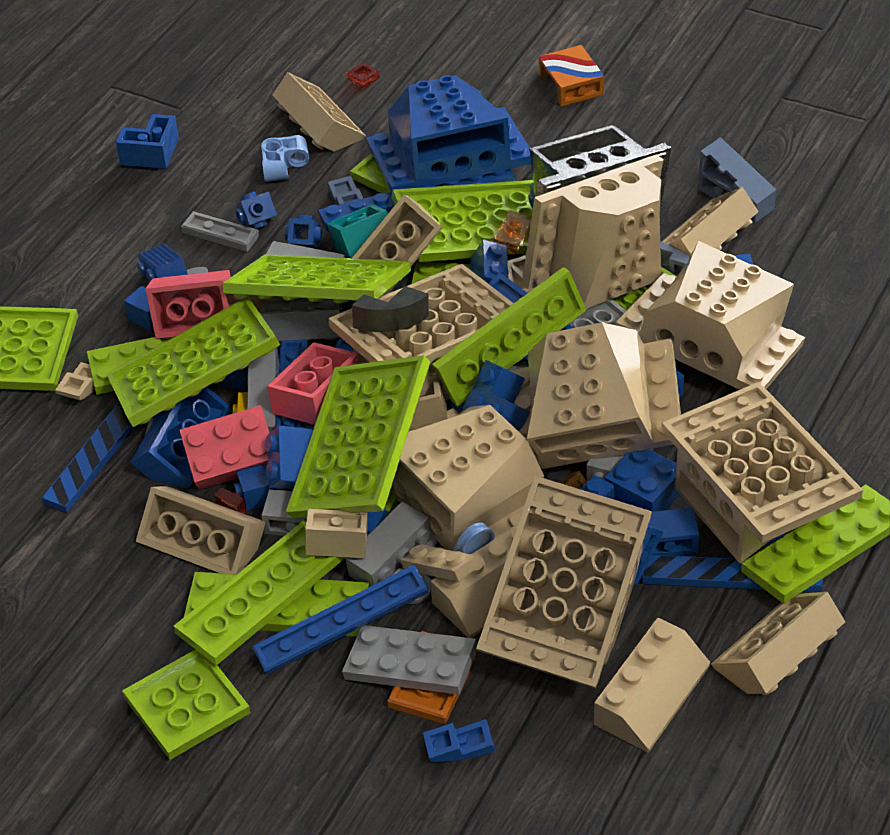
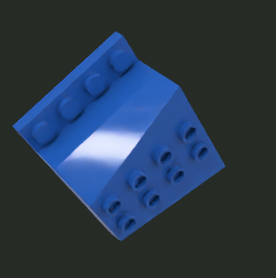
M446 75L440 79L423 80L416 84L408 85L387 111L389 132L377 133L374 136L366 137L367 146L391 193L395 189L424 188L535 163L532 150L505 107H494L484 99L479 90L456 75Z

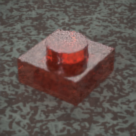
M361 62L347 71V80L363 89L380 78L379 70L365 62Z
M222 487L214 494L216 504L247 515L244 498L239 494L230 492Z

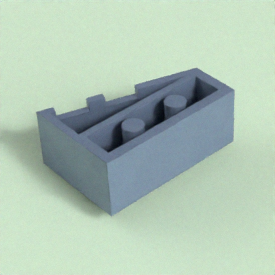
M720 137L701 150L698 190L712 198H716L743 187L758 210V213L751 218L752 222L756 223L775 209L776 189Z

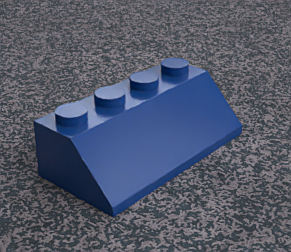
M204 387L197 395L186 397L179 401L172 409L163 410L157 414L130 463L150 480L185 488L190 487L194 478L180 430L227 416L231 412L232 407L210 388Z

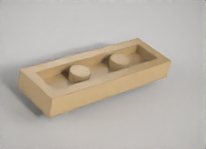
M424 544L413 547L409 554L400 560L404 569L415 565L421 574L458 582L480 566L476 555L430 547Z

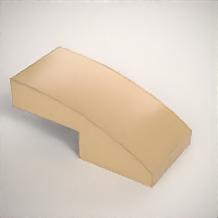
M81 362L74 373L67 372L55 389L56 394L78 400L89 396L95 390L90 364Z

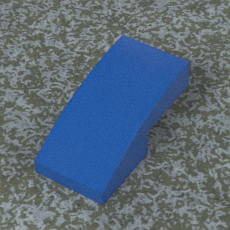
M486 719L458 729L455 728L453 723L423 733L431 762L463 760L495 752L491 731Z

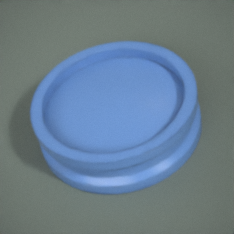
M481 522L475 523L461 534L456 543L455 551L472 554L494 540L495 534L486 524Z

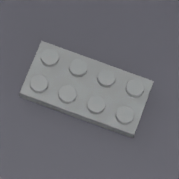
M364 625L358 633L342 673L345 680L460 695L477 650L476 639Z

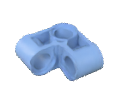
M300 135L268 138L262 142V165L265 182L288 180L287 168L302 167L309 161L306 139Z

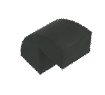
M404 286L388 302L364 294L352 305L353 328L369 332H393L417 325L429 317V294Z

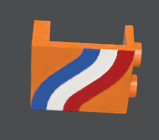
M582 45L539 56V76L545 77L550 75L557 85V102L560 106L604 95V75Z

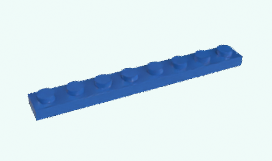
M510 169L429 187L515 181V175ZM379 193L372 197L354 199L351 202L340 205H330L327 208L318 210L319 218L325 230L329 231L326 223L370 204L385 209L389 213L395 206L392 200V193Z

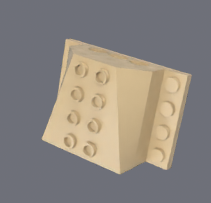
M656 154L535 197L522 286L528 290L537 287L562 267H565L570 271L584 305L588 309L654 283L661 276L660 176L663 159Z
M700 241L697 242L687 264L677 277L663 273L615 324L616 326L637 330L643 344L671 338L676 360L739 390L757 382H760L767 389L803 346L805 337L793 330L781 327L794 286L793 283Z
M460 264L407 286L429 294V317L410 328L393 332L358 330L353 328L352 309L328 318L329 328L353 347V352L359 353L361 364L425 355L430 364L420 396L424 397L435 394L433 382L439 381L444 399L447 401L450 397L433 363L514 303L466 266ZM401 289L381 296L378 299L388 302Z
M601 322L547 333L528 352L529 367L510 370L525 378L514 404L530 411L525 425L519 432L527 439L541 469L674 445L662 432L663 422L681 415L674 348L671 338L643 344L637 330Z
M760 382L662 423V432L678 449L675 490L693 508L695 513L740 564L771 539L862 498L863 489Z
M491 405L471 406L461 413L452 408L447 411L448 419L408 432L392 482L390 493H394L400 503L403 501L429 517L431 533L434 534L437 541L446 550L455 551L456 543L461 534L475 523L481 522L486 524L494 532L495 538L517 525L534 476L544 478L527 439Z
M534 476L476 648L477 651L596 689L603 665L607 663L616 641L634 585L643 550V540L652 511Z

